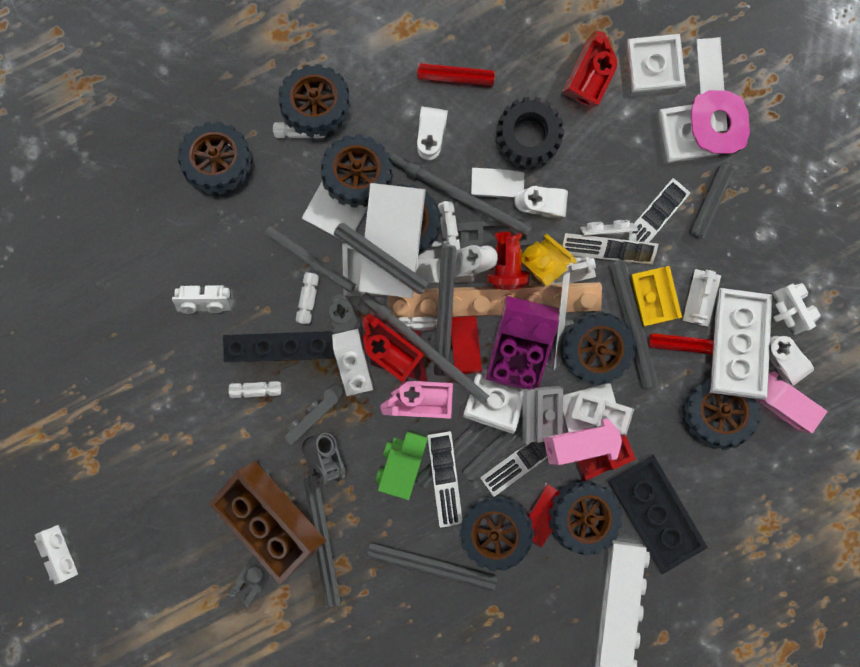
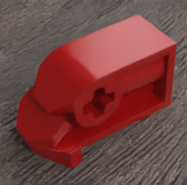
M601 31L593 32L584 43L583 50L561 92L589 109L599 105L617 68L616 55L612 47H610L608 37ZM598 61L601 62V68H602L603 70H600V69H599V68H600V64L598 63Z
M370 313L362 319L366 333L363 334L366 354L403 383L423 358L424 354ZM383 340L385 342L383 345L386 349L385 352L374 354L373 342L380 343Z

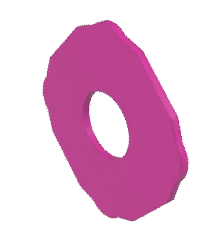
M708 90L694 98L691 108L692 134L701 149L715 154H733L746 147L750 135L749 113L742 97L730 91ZM715 111H723L728 115L730 128L726 133H718L712 128L710 119Z

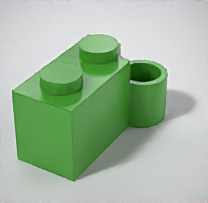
M407 432L405 440L394 438L393 443L387 442L383 457L387 458L385 469L379 468L375 483L380 484L378 491L406 500L410 499L427 443V437Z

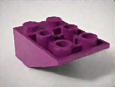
M506 295L486 380L528 390L539 388L559 324V308Z

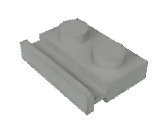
M552 386L529 390L523 389L522 441L526 444H530V442L540 443L544 442L545 437L563 434V388Z

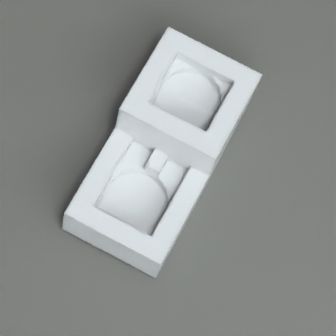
M472 168V196L514 199L515 195L524 189V172Z
M579 392L572 418L596 426H602L601 419L609 418L620 433L626 435L634 409Z

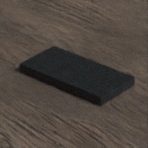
M654 454L649 455L606 480L661 574L668 572L708 548Z

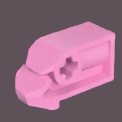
M775 371L768 373L767 398L764 400L756 399V402L768 408L800 432L812 434L828 411L788 383L777 381L776 378L779 374Z
M403 382L390 393L391 397L380 404L381 413L392 416L451 418L453 383ZM410 387H412V391L417 392V396L413 397L411 402H409L408 397H404V392L409 391Z
M609 418L600 420L602 425L600 427H590L545 437L544 443L549 464L562 465L608 454L609 460L617 459L622 443L620 431Z

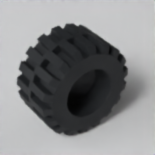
M523 97V100L520 102L518 99L513 101L510 107L507 106L504 109L503 114L500 115L495 137L496 144L498 143V151L500 154H504V159L507 162L512 161L513 166L517 168L519 165L524 166V169H530L532 166L539 168L543 163L547 164L555 156L563 141V119L558 117L559 111L556 108L552 110L550 108L551 103L548 101L545 104L541 103V98L535 97L534 100H530L529 97ZM526 120L536 122L544 131V141L534 147L522 145L514 136L515 126Z

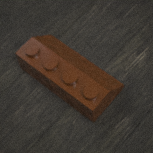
M256 461L238 470L209 503L211 508L279 584H282L309 560L327 541Z

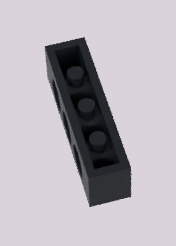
M334 332L223 335V359L227 363L335 359L332 339Z

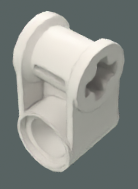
M421 107L417 152L422 159L430 161L439 156L448 110ZM427 142H432L431 150H426Z
M531 186L519 191L515 195L514 203L520 212L562 219L566 217L568 191L559 188Z
M476 245L457 249L454 281L466 279L474 274L494 268L498 260L496 250L491 246L479 247Z
M770 337L769 359L786 383L793 387L814 371L811 362L802 354L790 337ZM777 343H782L783 345L780 347L781 353H777L776 351L779 348V345Z

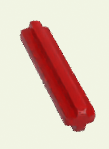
M420 63L417 68V78L492 86L495 80V71Z
M657 333L650 334L649 347L713 355L714 340Z

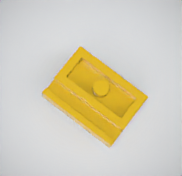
M546 233L544 235L545 239L542 242H535L522 253L521 265L547 287L568 270L566 267L570 263L575 264L577 261L573 254Z
M670 266L630 275L643 327L682 318Z

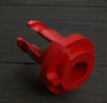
M510 231L495 233V238H497L495 250L498 260L495 270L486 273V280L492 283L496 289L516 290L522 287H529V272L521 270V233H516V235H511Z

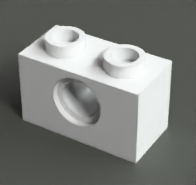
M359 329L332 335L333 349L346 395L350 396L373 390L371 374Z

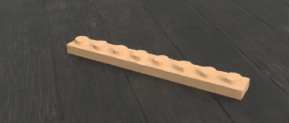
M600 282L569 283L566 312L601 311L602 285ZM544 284L529 285V287H522L516 290H500L493 286L454 288L452 316L501 315L506 295L559 308L560 312L563 284H550L547 287ZM439 288L425 289L422 294L414 292L413 298L388 295V307L393 310L392 314L397 318L437 317Z

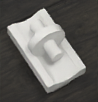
M803 283L797 285L790 284L772 293L777 301L775 305L780 312L773 317L776 322L784 320L787 327H791L794 335L816 327L815 322L821 315L813 305L806 308L802 299L808 296V291Z

